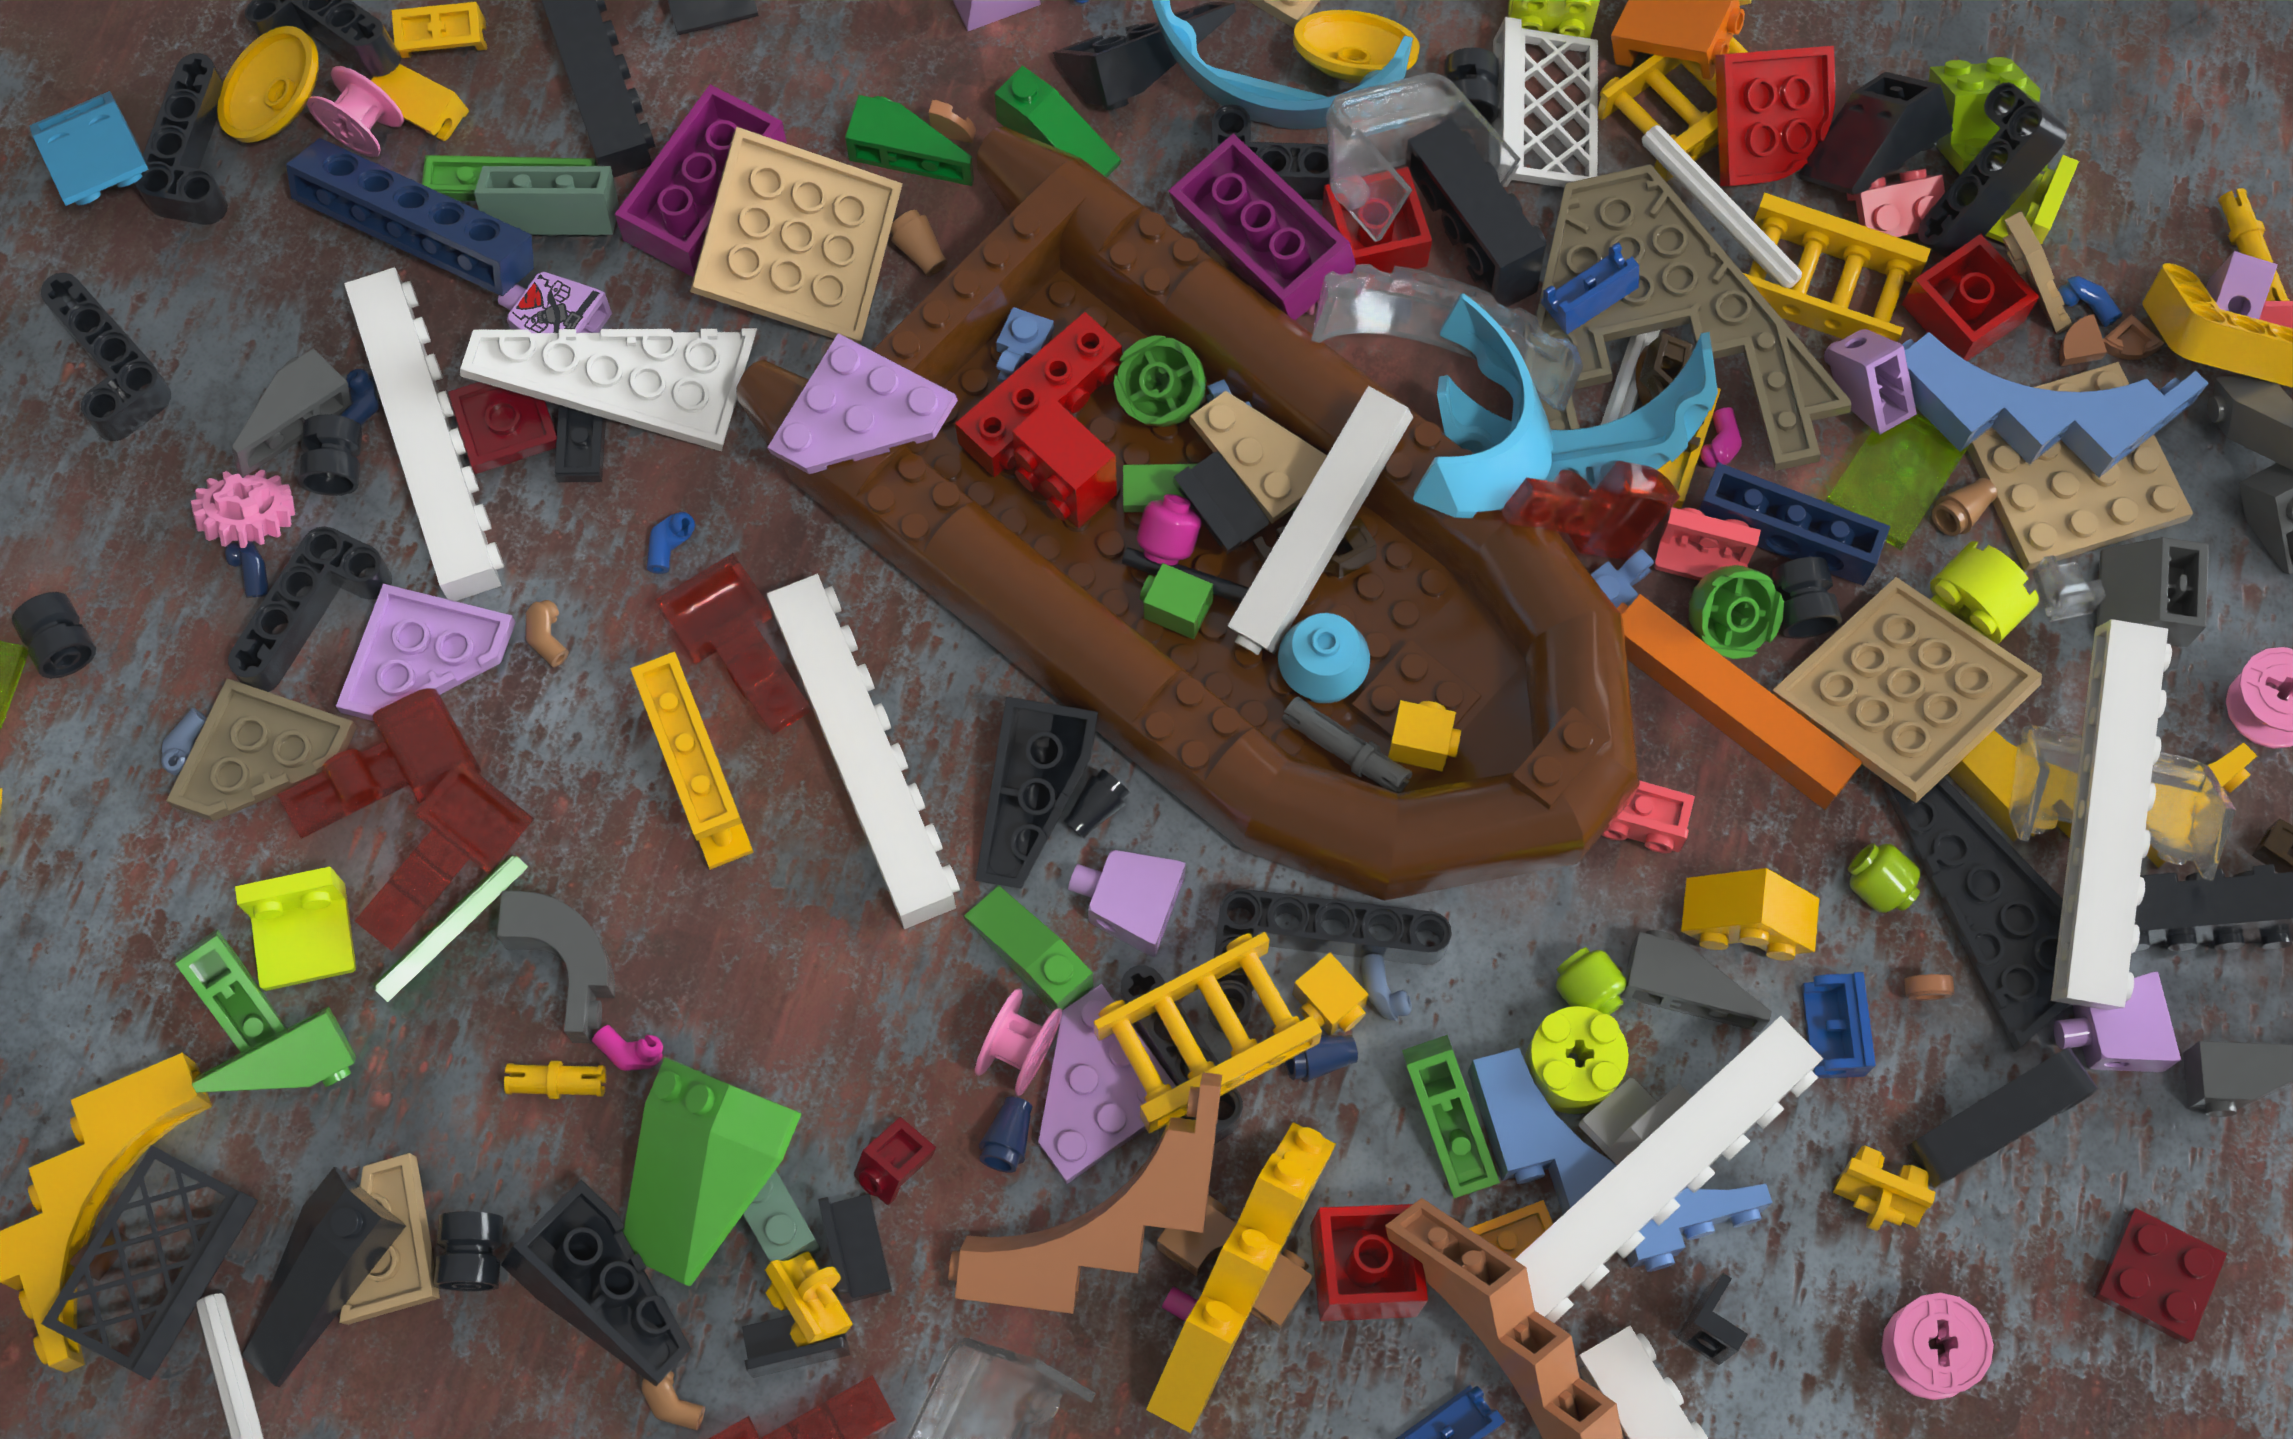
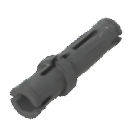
M1299 696L1294 698L1284 711L1287 714L1282 716V721L1350 765L1351 772L1359 777L1364 775L1382 786V788L1395 793H1402L1406 788L1413 772L1380 752L1379 745L1373 741H1370L1368 744L1358 738L1349 730L1303 701Z

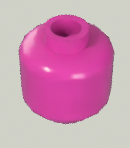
M1166 494L1163 500L1151 501L1146 505L1136 537L1139 546L1144 550L1146 558L1159 564L1176 565L1179 560H1184L1191 556L1201 527V518L1196 511L1190 508L1191 502L1188 499L1178 495Z

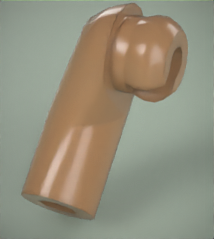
M550 600L536 601L526 611L525 639L552 667H557L565 661L569 654V651L551 635V624L557 621L556 616L559 615V611L555 603Z
M672 1370L657 1386L643 1378L642 1393L652 1413L658 1420L696 1431L699 1430L704 1417L705 1406L678 1399L672 1386L674 1383V1373Z

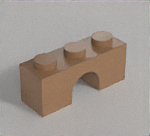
M1208 1195L1203 1233L1165 1228L1157 1240V1250L1197 1277L1205 1264L1220 1254L1237 1223L1225 1216L1228 1211L1225 1206ZM1287 1249L1282 1254L1280 1253L1250 1314L1279 1333L1311 1285L1313 1275L1307 1272L1309 1264Z

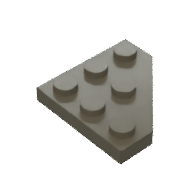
M227 678L166 802L173 808L211 821L219 820L337 769L357 726L352 720Z

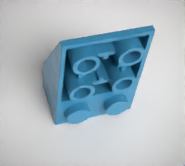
M110 91L29 126L34 141L65 206L74 202L77 205L90 203L100 197L101 190L115 184L118 187L131 185L141 179L142 172L148 170L136 139Z

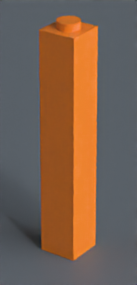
M1641 594L1638 595L1630 606L1623 602L1617 608L1623 618L1628 661L1824 810L1827 809L1863 763Z

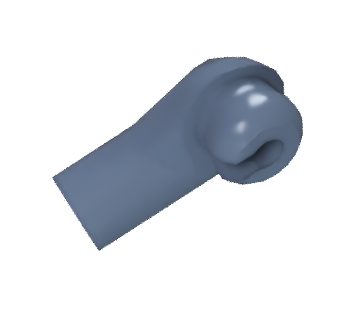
M191 708L163 740L161 764L164 770L172 775L179 776L195 744V739L199 736L207 719L203 713L195 708Z
M1378 954L1364 956L1361 959L1363 988L1369 994V1001L1385 1019L1397 1021L1398 1016L1409 1015L1412 1011V1004L1407 992L1400 990L1392 994L1387 986L1384 958Z

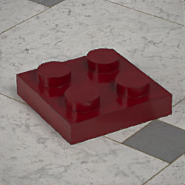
M476 382L448 391L469 461L475 474L556 448L557 434L546 401L482 382Z
M2134 1208L2127 1215L2094 1298L2187 1344L2194 1339L2227 1253Z

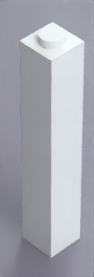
M1370 386L1367 387L1229 622L1228 627L1238 634L1235 639L1237 644L1256 655H1259L1262 648L1275 654L1283 637L1290 629L1412 421L1413 416L1408 407Z

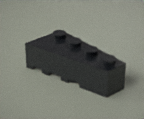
M1450 118L1408 139L1405 165L1409 167L1413 179L1432 211L1442 210V223L1452 245L1462 244L1470 264L1466 269L1473 281L1476 283L1483 280L1491 293V297L1486 300V303L1493 315L1536 293L1547 246L1544 234L1538 226H1532L1524 216L1518 198L1513 193L1508 194L1501 185L1495 167L1489 161L1484 162L1476 151L1475 142L1469 132L1466 130L1462 131L1453 118Z
M2274 864L2253 866L2251 871L2241 872L2233 877H2225L2222 869H2210L2186 876L2185 881H2178L2176 873L2140 875L2145 881V892L2141 904L2136 907L2135 924L2138 925L2140 931L2136 951L2146 950L2150 948V945H2167L2168 950L2171 951L2194 949L2198 944H2214L2217 950L2238 949L2245 946V943H2261L2263 949H2281L2292 945L2293 872L2275 873Z

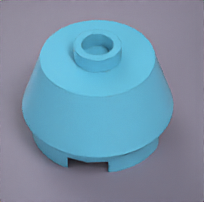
M1319 613L1298 622L1289 629L1279 647L1278 664L1284 680L1294 691L1315 703H1333L1346 698L1363 683L1370 666V652L1363 635L1349 621L1336 614Z

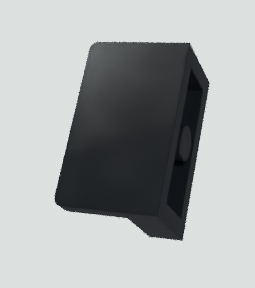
M1218 452L1212 453L1192 469L1189 466L1173 477L1175 487L1184 498L1191 502L1190 507L1199 514L1201 522L1226 555L1268 526V518Z
M870 1194L831 1203L828 1197L818 1199L832 1265L841 1276L840 1281L837 1283V1288L844 1304L893 1292Z
M1722 1273L1705 1288L1676 1337L1718 1365L1737 1353L1748 1335L1713 1312L1732 1279L1725 1273Z
M792 1315L742 1326L748 1358L745 1360L746 1371L753 1378L849 1356L850 1350L847 1335L843 1333L827 1338L822 1342L797 1347L790 1335L791 1327L795 1323Z

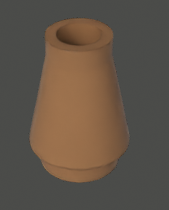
M910 210L892 223L890 232L893 236L891 241L916 263L926 276L936 274L947 265L948 261L942 254L927 216H921L917 210Z
M1979 478L1972 484L1940 497L1932 510V518L1937 528L1948 536L1968 533L1989 504L1997 498L1998 492L1995 485L1986 478Z

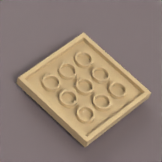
M736 127L690 292L833 339L839 333L860 344L903 183Z
M2119 362L2033 388L2052 391L2087 392L2129 385V382ZM1992 427L1967 446L1980 477L1990 480L1997 489V498L1992 503L2024 571L2186 522L2194 514L2155 435L2142 443L2100 478L2062 440L2030 465Z
M1895 577L1779 683L1772 692L1777 698L1863 762L1862 765L1917 803L2041 685L2042 674Z

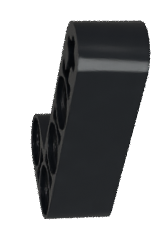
M252 0L245 9V17L258 37L278 27H297L306 34L310 32L373 77H381L391 73L399 66L401 61V55L381 21L351 0Z
M201 53L186 55L178 62L143 154L148 170L141 173V179L135 182L148 207L155 215L202 225H211L220 221L225 216L228 204L214 177L208 171L199 168L218 118L217 106L223 80L212 60L207 55Z
M2010 82L1997 85L1991 90L1984 104L1986 115L2000 129L1920 223L1918 236L1921 242L1944 257H1948L1978 235L1982 234L1984 237L2065 143L2067 130L2064 124L2040 102Z
M1232 104L1224 105L1214 113L1211 152L1232 135L1225 133L1226 131L1237 132L1235 135L1271 169L1279 170V172L1275 173L1303 199L1323 200L1324 187L1327 184L1378 173V155L1368 146L1250 142L1251 120L1250 115L1244 108ZM1309 170H1319L1323 173L1314 174L1309 172Z
M64 272L48 277L41 287L43 301L59 323L107 376V378L84 395L81 401V411L103 439L108 441L122 440L169 405L171 390L153 363L76 277ZM73 301L77 305L70 309L67 303ZM98 326L95 330L89 332L92 328ZM124 355L121 359L114 361L117 357ZM150 384L147 388L139 390L142 386ZM114 410L110 415L103 417L107 412Z
M317 527L309 531L229 654L228 665L238 680L243 684L266 692L274 690L285 676L340 588L364 599H377L383 584L392 585V574L379 552L372 546L331 527ZM336 549L332 556L320 559L324 552ZM375 567L370 575L359 577V574L364 569ZM312 586L307 594L296 597L302 588ZM288 623L287 628L283 632L272 635L273 630L277 626Z
M1147 965L1132 967L1124 974L1121 980V1000H1124L1125 1004L1142 996L1141 994L1134 996V987L1137 985L1143 990L1150 988V991L1165 984V981L1154 968ZM1175 1001L1176 1007L1206 1061H1213L1215 1066L1220 1064L1179 1002ZM1156 1011L1133 1024L1177 1087L1189 1080L1181 1072L1182 1066L1186 1063L1173 1040H1164L1156 1035V1027L1163 1023ZM1236 1088L1220 1096L1219 1101L1229 1103L1234 1113L1228 1119L1217 1120L1214 1145L1232 1134L1240 1124L1243 1101ZM1187 1114L1180 1117L1183 1119L1196 1120V1117H1188ZM1167 1125L1159 1128L1158 1142Z
M2068 1047L1924 1134L1906 1148L1918 1166L1928 1172V1181L1935 1189L2057 1114H2062L2096 1093L2099 1088L2072 1049Z

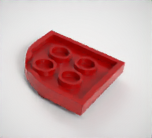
M1834 46L1715 55L1720 186L1777 181L1801 169L1808 163L1807 157L1812 153L1817 143L1824 141L1831 125L1835 106Z

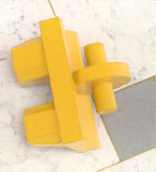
M1866 1145L1861 1146L1856 1156L1850 1159L1837 1179L1833 1193L1854 1201L1853 1207L1869 1213L1866 1227L1877 1232L1884 1220L1901 1226L1902 1222L1916 1228L1925 1211L1932 1206L1936 1194L1935 1191L1928 1189V1172L1913 1165H1903L1896 1176L1882 1170L1885 1157L1880 1151Z
M808 1251L789 1260L771 1261L765 1269L772 1281L766 1291V1295L773 1307L781 1311L788 1309L794 1318L795 1323L791 1327L790 1335L797 1347L822 1342L827 1338L846 1333L853 1325L832 1290L841 1279L835 1267H826L820 1270Z

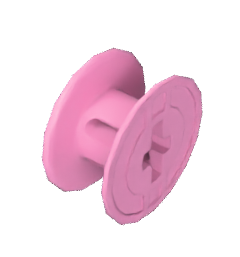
M343 66L333 67L331 77L335 86L342 94L335 102L320 96L309 97L307 101L309 111L328 133L345 146L365 156L378 157L381 148L370 129L376 122L390 127H401L404 122L402 111L380 87L365 76Z
M2286 647L2268 648L2252 656L2242 669V673L2229 686L2226 697L2229 718L2239 733L2255 744L2272 749L2293 746V649Z
M1020 988L1014 990L998 1013L983 1043L975 1067V1074L980 1076L987 1071L995 1058L1019 1069L1020 1073L1015 1086L1016 1096L1024 1093L1038 1072L1054 1040L1062 1017V1009L1058 1008L1050 1014L1043 1026H1040L1018 1015L1023 997L1022 989Z
M1934 1293L1920 1296L1893 1314L1884 1328L1881 1350L1886 1369L1899 1386L1914 1396L1939 1400L1950 1398L1959 1392L1966 1391L1982 1380L1991 1365L1994 1344L1989 1325L1977 1308L1960 1297L1945 1293ZM1935 1337L1936 1344H1944L1945 1353L1939 1356L1938 1349H1930L1928 1343L1929 1340Z

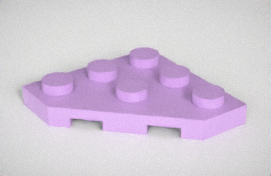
M838 333L767 448L772 455L808 474L826 470L828 465L849 459L858 461L890 452L889 448L912 441L918 444L935 439L958 400L954 393Z
M383 584L336 708L340 713L384 724L500 664L516 622L512 615Z
M1102 984L1062 1011L1038 1141L1040 1148L1066 1185L1146 1129L1140 1118V1106L1146 1103L1144 1097L1147 1093L1114 1034L1098 1041L1094 1034V1020L1100 1018L1098 1013L1104 1007L1115 1002ZM1136 1032L1164 1085L1170 1084L1172 1089L1175 1088L1174 1082Z

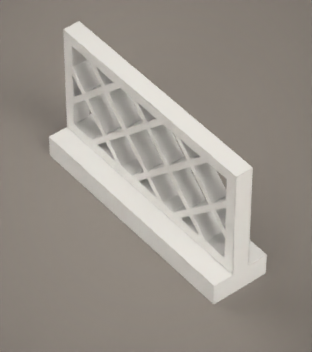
M1505 17L1493 40V53L1499 59V79L1497 87L1498 117L1492 123L1491 164L1498 173L1499 182L1503 187H1508L1511 180L1565 188V183L1596 177L1598 165V40L1522 28V19ZM1525 43L1539 45L1548 56L1539 63H1536L1525 51ZM1568 50L1585 52L1586 64L1577 70L1563 54ZM1553 61L1568 76L1558 85L1543 70ZM1533 76L1548 91L1537 100L1525 88V82ZM1573 82L1586 95V100L1578 106L1563 91ZM1553 97L1568 112L1558 121L1542 106ZM1532 112L1547 127L1538 136H1535L1524 124V118ZM1573 118L1585 130V137L1579 142H1576L1562 127ZM1552 134L1568 149L1557 158L1542 143L1543 140ZM1533 149L1547 166L1541 170L1524 167V155ZM1574 155L1585 167V176L1571 174L1562 163Z

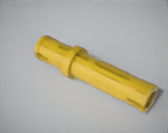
M2236 189L2237 197H2234L2233 191L2223 194L2218 199V202L2223 209L2231 230L2228 235L2231 244L2237 245L2239 253L2273 263L2263 237L2265 227L2262 221L2256 220L2247 197L2246 189ZM2276 270L2266 301H2290Z

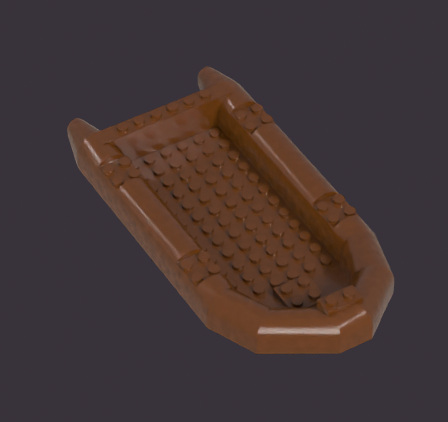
M1004 126L996 127L989 132L977 152V169L1009 216L872 350L954 393L958 401L935 439L918 444L912 441L889 448L890 452L858 461L849 459L828 465L826 470L808 474L776 457L790 480L1064 705L1098 712L1096 726L1098 733L1242 851L1383 901L1577 864L1630 803L1640 785L1623 618L1538 506L1528 498L1524 500L1521 506L1506 513L1500 510L1476 512L1473 518L1452 517L1413 500L1415 489L1435 457L1474 454L1468 449H1463L1444 435L1438 425L1433 422H1427L1409 408L1413 416L1412 421L1353 519L1361 518L1377 544L1376 559L1340 579L1330 572H1322L1290 627L1292 628L1298 622L1312 615L1331 613L1349 621L1366 640L1370 652V666L1365 680L1346 698L1333 703L1312 702L1311 699L1300 695L1287 684L1278 664L1279 647L1275 654L1262 648L1259 655H1256L1235 642L1238 634L1229 628L1228 624L1240 603L1213 595V602L1195 639L1144 619L1143 601L1139 600L1140 593L1148 576L1156 577V575L1122 564L1127 547L1144 552L1136 540L1143 512H1124L1123 465L1198 464L1214 452L1189 423L1190 417L1182 423L1169 427L1146 425L1128 415L1117 400L1114 381L1107 386L1102 384L1090 394L1086 405L1072 415L1116 455L1117 495L1079 529L1068 519L1062 521L1057 518L1047 506V499L1036 489L1033 492L1026 489L1015 475L1016 466L1010 470L1005 468L994 478L958 444L955 423L1002 383L997 381L1001 371L997 369V364L1002 353L997 352L996 342L1013 307L1053 320L1054 331L1049 342L1084 312L1122 345V355L1138 340L1157 335L1174 338L1191 348L1203 365L1206 387L1204 398L1197 410L1208 403L1206 395L1210 393L1207 387L1224 379L1233 396L1244 403L1249 401L1252 408L1325 455L1329 454L1368 386L1406 406L1201 250L1196 241L1184 237L1168 225L1162 215L1151 212L1082 158ZM766 360L754 362L743 373L736 387V394L740 405L766 444L769 445L809 379ZM1295 510L1289 511L1274 523L1269 521L1267 527L1228 555L1224 553L1201 522L1193 553L1189 558L1179 560L1178 564L1251 587L1263 566L1253 549V540L1262 536L1265 544L1273 548L1278 541L1276 529L1282 526L1286 527ZM1344 547L1338 548L1334 552L1338 557L1340 554L1347 553ZM1299 696L1303 701L1349 730L1358 738L1368 744L1370 741H1373L1379 745L1380 752L1388 757L1400 700L1416 704L1423 701H1431L1443 705L1446 710L1456 712L1453 728L1461 730L1456 758L1447 756L1443 771L1396 762L1413 773L1403 792L1395 793L1382 788V786L1364 775L1359 777L1351 772L1350 765L1306 737L1297 729L1284 723L1282 716L1287 714L1284 711L1290 702Z

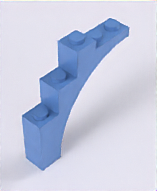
M1519 1048L1472 1061L1468 1074L1502 1181L1516 1178L1517 1184L1532 1182L1544 1177V1170L1548 1169L1562 1214L1564 1215L1617 1165L1584 1143L1555 1114L1535 1085ZM1761 1184L1731 1190L1699 1189L1695 1193L1689 1188H1685L1675 1198L1681 1206L1660 1226L1652 1219L1639 1231L1645 1239L1627 1256L1630 1268L1645 1265L1646 1271L1652 1272L1674 1265L1673 1257L1677 1256L1685 1248L1681 1235L1685 1233L1687 1240H1694L1714 1233L1713 1225L1732 1221L1733 1227L1737 1228L1760 1221L1762 1219L1760 1212H1763L1773 1203L1767 1185Z

